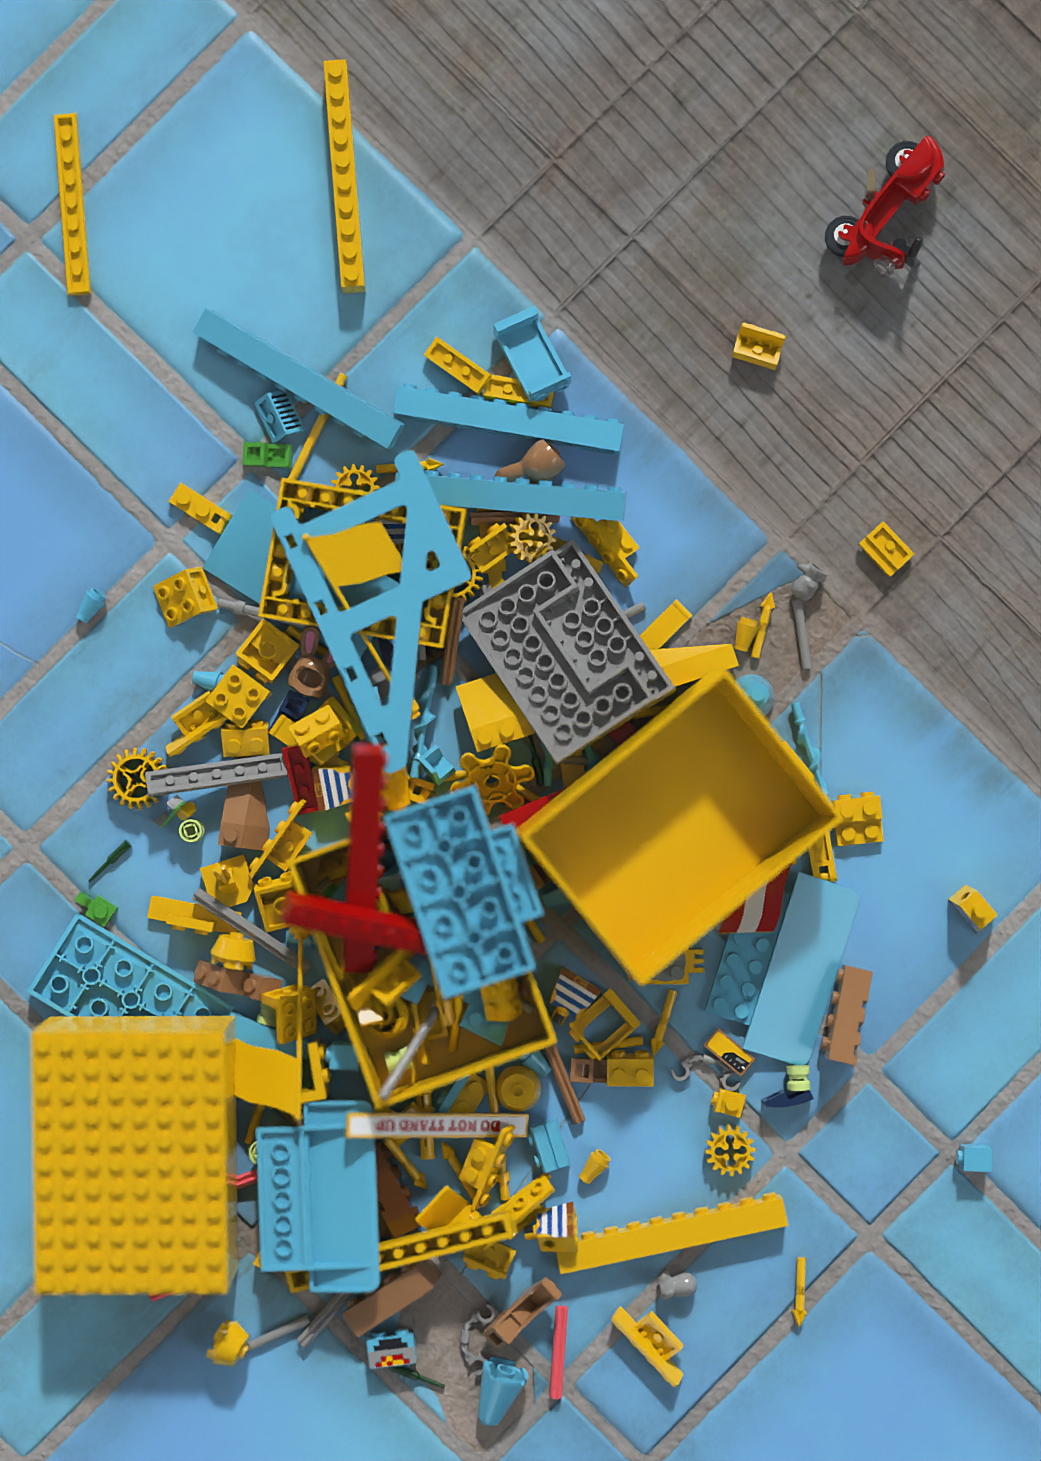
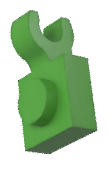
M79 892L75 898L77 903L88 908L85 915L103 927L107 925L118 908L100 895H97L94 900L87 894Z

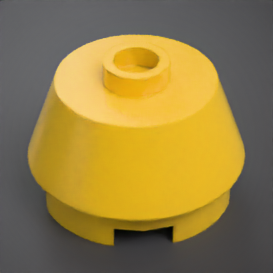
M238 932L220 934L210 951L212 954L211 963L217 964V961H220L224 968L243 970V967L246 966L247 969L251 970L253 961H256L253 940L244 937V934Z
M401 997L389 1008L380 1002L384 1023L367 1026L374 1035L383 1038H394L402 1033L410 1020L411 1014L408 1003Z
M516 1065L505 1069L496 1081L498 1101L510 1111L522 1112L532 1108L537 1103L541 1094V1083L534 1071L525 1066Z
M227 1319L217 1330L213 1338L215 1339L212 1345L214 1348L213 1350L208 1349L206 1357L211 1359L213 1364L234 1367L239 1359L243 1360L249 1349L247 1344L250 1335L237 1321L233 1322Z

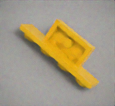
M571 517L575 525L580 528L589 543L594 546L603 561L611 568L617 579L625 587L638 578L637 573L627 562L626 558L635 553L640 547L619 521L601 519L596 522L594 518Z
M207 691L171 716L183 734L165 746L170 757L183 753L188 745L193 742H199L206 736L207 732L220 728L225 723V720L228 719L206 702V699L211 694L210 691Z
M302 799L299 803L295 801L287 811L290 816L286 822L281 820L274 830L277 835L273 840L268 839L261 850L264 853L261 858L256 857L250 864L249 869L251 872L248 877L252 879L267 859L285 872L288 870L289 865L287 861L297 857L313 834L295 821V818L307 801Z
M151 896L147 917L165 921L166 924L172 925L171 929L185 931L187 927L195 929L194 933L208 935V932L213 931L228 934L230 932H239L199 904Z
M397 949L393 954L388 955L384 962L367 976L366 980L351 991L347 997L351 1007L357 1011L373 995L389 1008L422 976L420 971L408 962L416 953Z
M435 991L423 993L417 1005L408 1001L410 1014H413L415 1024L412 1025L414 1037L432 1009L431 1005L436 999ZM440 1014L417 1050L419 1061L422 1060L423 1065L432 1063L428 1040L450 1036L449 1026L441 1025Z
M512 1124L501 1130L496 1145L481 1137H476L473 1140L459 1179L477 1189L470 1208L473 1211L485 1207L491 1198L489 1193L498 1180L499 1175H497V1172L504 1164L507 1157L505 1152L515 1137L513 1135L515 1126Z
M545 1175L504 1209H512L518 1230L514 1236L537 1217V1212L544 1209L541 1202L555 1191ZM495 1242L483 1244L480 1247L486 1251Z
M621 1306L618 1307L611 1318L615 1327L646 1357L648 1363L660 1372L665 1381L669 1382L674 1388L678 1386L683 1372L670 1358L682 1349V1342L653 1311L649 1312L638 1322H635Z

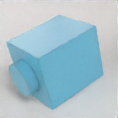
M960 1144V1149L956 1151V1164H959V1168L963 1171L992 1172V1148L988 1145Z

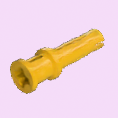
M433 1088L415 1095L416 1105L427 1113L435 1112L431 1096ZM420 1138L421 1159H434V1139Z

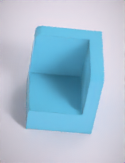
M437 745L433 746L419 758L424 771L438 786L456 772L455 768L442 755Z

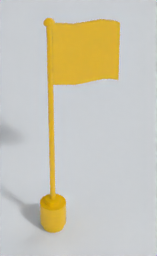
M380 522L361 524L335 534L316 537L304 534L302 536V541H306L346 610L350 609L338 586L363 583L389 573L401 572L402 557ZM363 629L360 630V635L390 684L391 677ZM414 697L411 720L420 715L418 710L420 707Z
M289 926V935H294V939L298 940L297 1058L278 1050L252 1046L236 1038L234 1094L251 1103L276 1107L294 1115V1119L300 1121L303 1118L301 1116L303 940H307L309 935H313V931Z

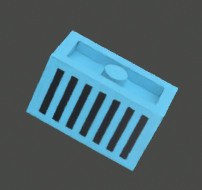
M278 390L266 393L254 403L273 444L281 442L291 434L306 430L288 391Z

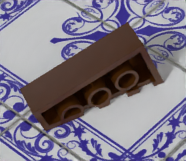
M380 1139L375 1141L377 1205L381 1204V1214L395 1239L420 1227L415 1218L421 1212L417 1205L413 1207L410 1198H412L411 1191L408 1185L403 1186L400 1177H402L401 1170L397 1163L393 1165L390 1159L392 1153Z

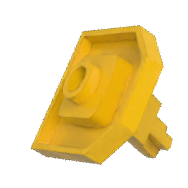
M245 854L200 868L207 893L227 907L247 902L254 890L253 879L248 877L250 870Z

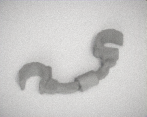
M704 1054L703 1056L696 1055L691 1059L686 1058L683 1062H680L685 1068L683 1076H676L671 1068L672 1077L675 1080L683 1081L691 1075L689 1068L694 1061L702 1060V1063L709 1065L716 1063L723 1067V1076L719 1080L726 1090L734 1091L740 1086L739 1081L734 1086L726 1085V1079L734 1073L730 1067L725 1066L723 1061L715 1059V1056Z
M488 1302L486 1306L491 1310L492 1314L489 1317H483L480 1311L477 1310V1312L471 1315V1319L465 1323L464 1329L461 1331V1348L465 1353V1360L469 1363V1366L476 1360L482 1361L483 1364L486 1360L480 1352L476 1355L468 1352L466 1343H469L471 1331L468 1329L472 1322L481 1321L483 1325H486L494 1319L495 1308ZM483 1367L476 1371V1375L482 1374Z

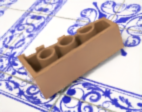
M842 964L841 969L838 968L835 982H838L837 990L832 992L830 1004L833 1005L831 1014H827L825 1027L828 1030L826 1037L823 1036L820 1043V1050H823L822 1054L828 1059L852 1065L857 1063V1057L853 1056L854 1049L860 1046L861 1036L858 1026H862L865 1019V1008H862V1004L868 1002L873 972L870 970Z
M431 1258L405 1264L396 1273L386 1276L375 1290L364 1292V1295L359 1299L356 1296L345 1304L347 1308L341 1315L354 1334L359 1337L431 1291L442 1274Z

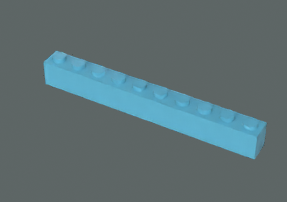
M205 308L193 330V333L199 336L197 340L208 346L210 344L218 347L217 352L228 358L230 355L237 359L236 363L246 369L249 367L257 371L255 374L266 381L270 378L276 382L275 386L284 392L290 390L295 393L294 398L306 404L308 401L315 405L313 408L315 411L323 415L327 413L332 415L335 423L343 427L347 424L354 429L352 432L363 439L367 436L373 440L372 444L381 450L385 448L392 449L405 427L404 423L213 309Z
M403 384V387L397 386L393 415L397 418L532 441L543 439L550 444L615 455L619 454L624 424H619L617 419L606 418V421L597 420V417L594 415L584 414L583 417L574 416V413L570 411L555 413L547 407H538V410L531 409L529 405L524 403H516V406L508 405L507 401L493 399V402L484 401V397L471 395V398L461 397V393L453 391L443 394L439 393V390L427 387L426 390L416 389L417 386L412 384Z
M425 470L426 477L439 505L623 521L625 517L627 492H621L622 487L608 486L607 490H598L599 485L585 484L584 488H575L576 483L562 482L561 486H552L553 481L539 480V484H529L530 479L516 478V482H507V477L493 476V480H484V475L470 474V478H461V473L448 472L447 476H439V471ZM399 472L395 475V482L400 479Z

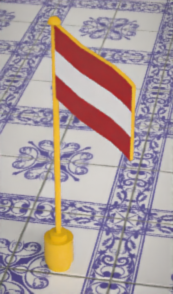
M794 859L725 916L718 934L773 932L781 914L784 886L791 865H796L797 860Z

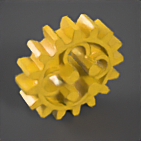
M352 464L351 470L344 466L343 474L336 472L338 480H331L335 487L353 489V483L350 478L355 474L359 476L356 480L358 488L363 489L365 485H369L371 487L369 493L380 489V486L374 485L378 481L377 477L371 478L372 470L364 472L365 467L361 465L359 470L356 469L355 464Z
M523 513V519L515 517L516 525H509L513 530L506 533L507 536L511 537L507 545L513 546L510 552L517 554V559H525L526 562L531 563L532 559L536 561L540 558V555H545L547 550L554 549L550 544L551 542H556V539L552 538V534L556 530L549 528L552 525V521H545V515L540 514L538 516V513H531V515ZM533 522L535 523V528H531ZM520 533L530 536H544V540L542 542L535 539H519L518 536ZM532 546L531 552H528V547Z
M727 1124L724 1131L719 1126L718 1134L710 1133L713 1140H706V1144L710 1148L705 1149V1153L711 1154L707 1161L708 1163L714 1162L713 1170L720 1168L721 1175L728 1171L730 1176H733L735 1170L742 1174L741 1168L743 1166L747 1169L750 1168L747 1161H754L755 1159L750 1155L751 1152L756 1151L755 1147L750 1146L754 1141L752 1138L746 1139L748 1132L745 1130L740 1133L739 1126L732 1130L730 1124ZM728 1135L734 1137L731 1141L734 1149H739L740 1146L746 1148L744 1153L732 1151L731 1154L735 1162L731 1166L727 1165L729 1155L726 1151H722L719 1155L714 1152L717 1147H721L724 1150L729 1148L725 1140Z

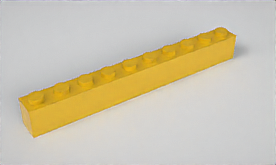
M346 59L323 61L341 288L343 294L366 292L348 65Z
M776 1192L763 1194V1198L754 1200L753 1197H746L740 1199V1203L731 1204V1202H723L717 1204V1208L713 1209L699 1207L694 1209V1213L685 1214L684 1211L673 1213L671 1218L663 1219L662 1216L650 1218L647 1223L640 1224V1221L627 1223V1227L618 1229L617 1226H610L604 1228V1232L595 1233L594 1231L583 1232L581 1237H578V1252H556L560 1274L789 1226L783 1198L780 1194L776 1195Z
M512 1209L378 1243L379 1271L511 1238L518 1232ZM310 1270L285 1271L291 1294L310 1289Z

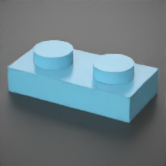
M470 1075L449 1082L452 1085L448 1093L443 1091L437 1101V1104L440 1105L438 1107L440 1113H447Z

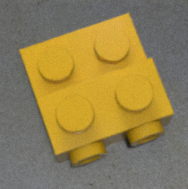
M263 618L235 653V658L238 659L236 663L246 671L250 668L257 673L255 678L265 685L267 682L273 684L286 668L287 663L298 651L300 645Z
M874 791L860 793V798H851V794L837 795L838 800H833L832 803L844 817L842 821L834 826L837 846L884 841L880 795L874 796Z
M291 871L281 874V878L274 880L271 877L261 878L257 884H254V892L266 932L289 927L284 925L280 910L287 891L298 893Z

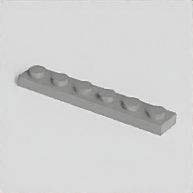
M283 753L145 772L149 797L286 778L288 776Z

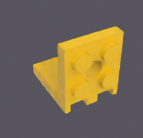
M321 1038L312 1039L308 1043L315 1086L301 1088V1103L326 1099V1096L330 1093L329 1082L332 1080L330 1066L325 1065L327 1046L326 1043H322Z

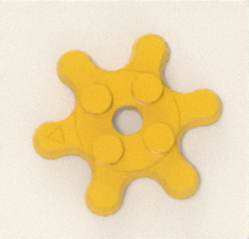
M504 744L498 745L494 750L493 756L485 760L476 758L472 753H464L460 758V766L468 772V777L455 781L450 787V794L476 785L486 817L490 814L492 806L498 802L507 804L511 809H517L524 805V798L516 792V787L521 782L530 781L535 775L534 770L527 764L521 766L509 765L508 760L511 756V751ZM490 775L498 779L495 783L490 784L486 782Z

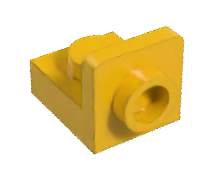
M719 1087L718 1092H713L710 1105H713L714 1112H721L740 1118L746 1095Z

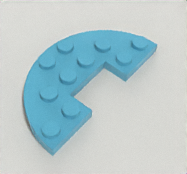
M418 953L408 962L419 970L422 976L401 996V998L416 1005L427 984L434 987L430 962L428 960L430 956ZM480 987L463 992V1002L469 1005L459 1026L502 1046L508 1022L487 1021Z

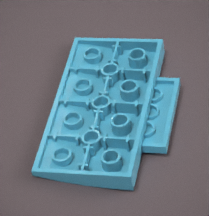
M249 489L214 546L203 569L260 604L273 531L271 515L276 511L277 506ZM304 507L302 524L329 512ZM314 557L335 605L344 607ZM293 571L289 598L307 601ZM384 575L363 583L338 586L349 607L352 608L396 588L400 584ZM321 600V601H319V602H315V603H322V604H324L323 600ZM295 626L301 631L304 629L302 627ZM319 632V642L328 647L322 632ZM353 633L351 640L361 660L368 647L360 634ZM366 635L370 643L375 638V636Z
M476 785L385 815L384 819L444 999L535 969L536 964L522 922L541 916L544 913L514 823L491 830Z
M79 913L75 914L27 990L29 994L66 1016H229L235 1008Z

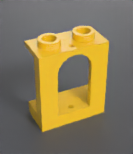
M610 988L578 1019L569 1024L571 1030L568 1033L577 1043L580 1040L586 1046L584 1051L591 1060L596 1058L600 1061L641 1025V1022ZM611 1005L626 1023L600 1045L589 1044L584 1038L585 1028Z

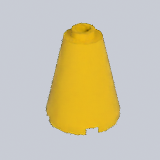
M406 766L393 773H388L383 769V776H387V788L382 790V798H385L387 809L389 811L394 810V812L406 809L407 805L411 803Z

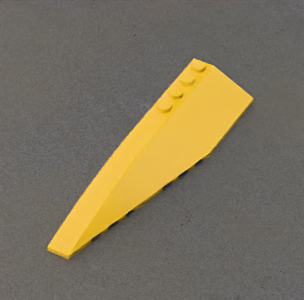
M732 644L650 650L674 687L700 679L710 671L727 670L739 666ZM497 673L456 686L477 752L536 733Z

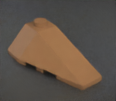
M239 756V757H233V760L243 759V758H250V757H255V756ZM262 781L230 785L227 788L218 845L261 850L269 839L270 833Z

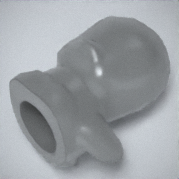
M809 562L807 565L799 564L797 566L803 574L792 585L794 596L803 601L810 600L819 587L818 583H824L827 576L823 569L812 562Z
M665 1270L658 1277L663 1300L671 1298L673 1295L678 1298L691 1296L696 1292V1279L689 1272L670 1277L669 1270Z

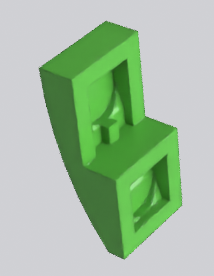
M244 442L242 465L265 468H292L293 445Z

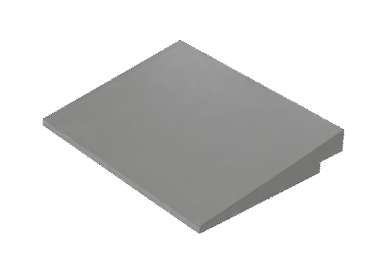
M573 539L556 551L552 549L463 608L462 622L557 764L676 692L666 673Z

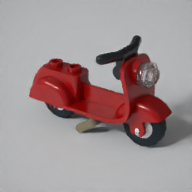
M930 135L928 137L925 136L919 144L913 141H902L890 148L886 156V169L891 178L879 193L875 190L876 171L874 169L868 170L866 199L862 200V204L866 209L860 219L843 215L829 223L825 230V243L832 254L844 257L843 266L855 264L867 256L874 261L876 266L874 269L882 277L886 275L892 276L894 269H902L905 264L912 268L920 266L917 254L923 245L922 238H916L912 246L909 247L903 238L895 239L890 246L877 241L876 237L906 199L915 206L920 202L924 203L929 197L930 189L933 185H938L943 180L945 173L942 151Z

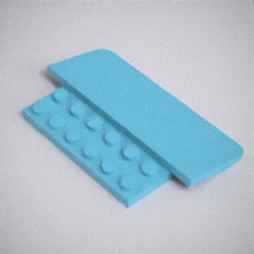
M798 872L791 894L783 893L781 914L773 932L728 934L704 1011L748 1025L749 1027L742 1046L743 1049L794 1065L806 1064L810 1060L836 973L860 901L858 893L853 889Z
M364 1100L304 1102V1126L256 1128L261 1272L310 1270V1292H370L378 1287L380 1271L375 1138L345 1137L346 1112L374 1113L371 1104Z

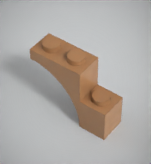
M198 959L193 982L219 992L240 994L261 1001L262 993L281 988L283 980L270 975L224 968L223 965L212 964L209 961Z
M547 1277L524 1289L507 1310L498 1314L482 1334L497 1350L504 1348L539 1313L557 1301L562 1293L557 1289L554 1282Z

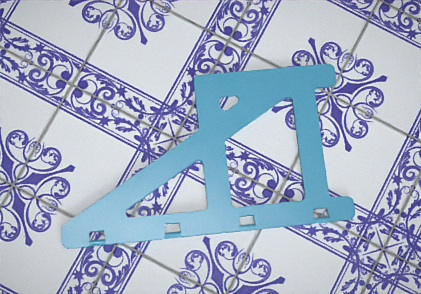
M412 450L405 451L395 457L394 463L400 474V479L305 524L298 523L294 512L289 507L281 508L271 515V522L372 744H379L375 736L376 734L382 732L388 745L383 747V751L388 753V767L383 769L388 773L400 770L407 764L422 603L471 579L468 566L416 453ZM400 506H406L407 518L400 585L348 610L339 612L305 540L302 541V536L304 534H309L310 537L335 534L361 525ZM293 534L298 545L292 548V550L285 536ZM429 551H434L440 562L439 568L433 571L426 569ZM323 600L328 611L322 616L315 602ZM390 616H395L397 621L389 703L386 706H382L353 645L351 635ZM353 666L358 679L352 682L345 668Z

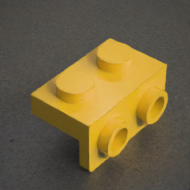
M742 323L732 357L775 370L786 336L775 331L756 327L755 325Z
M498 523L494 524L486 530L488 535L483 539H480L478 536L468 543L470 548L466 550V554L468 556L473 554L471 560L473 562L478 561L475 566L480 570L481 574L511 553L510 551L513 546L507 545L511 537L506 535L508 530L505 523L501 526Z
M329 704L288 726L305 758L317 754L320 750L346 736L340 721Z
M254 719L249 721L244 728H240L232 721L223 724L221 729L223 757L270 755L269 722Z
M515 976L480 987L487 1021L509 1022L523 1013Z
M613 1050L612 1053L606 1055L607 1086H654V1058L652 1053L646 1050H636L635 1053Z
M496 1241L486 1251L480 1246L465 1249L462 1261L466 1262L465 1266L477 1271L480 1268L486 1271V1275L495 1280L502 1278L505 1280L516 1249Z

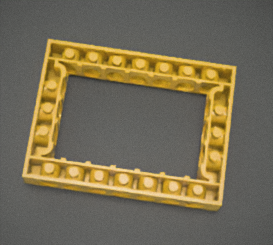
M281 478L276 511L289 507L294 512L298 523L302 524L304 507L333 511L370 493ZM440 505L461 551L468 511L462 508ZM400 506L374 519L406 524L407 507ZM273 526L258 616L319 627L308 601L289 598L294 570ZM293 534L285 536L291 550L298 546ZM437 555L435 561H433L434 570L440 566ZM454 587L429 598L428 605L425 607L426 619L420 622L418 644L444 648ZM315 603L321 616L328 612L325 604ZM336 606L339 612L346 610L344 607ZM390 616L364 628L363 631L366 635L395 640L397 619L395 616Z

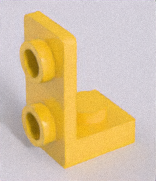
M321 979L311 987L315 989L316 1010L325 1026L337 1035L347 1028L335 994L327 981Z

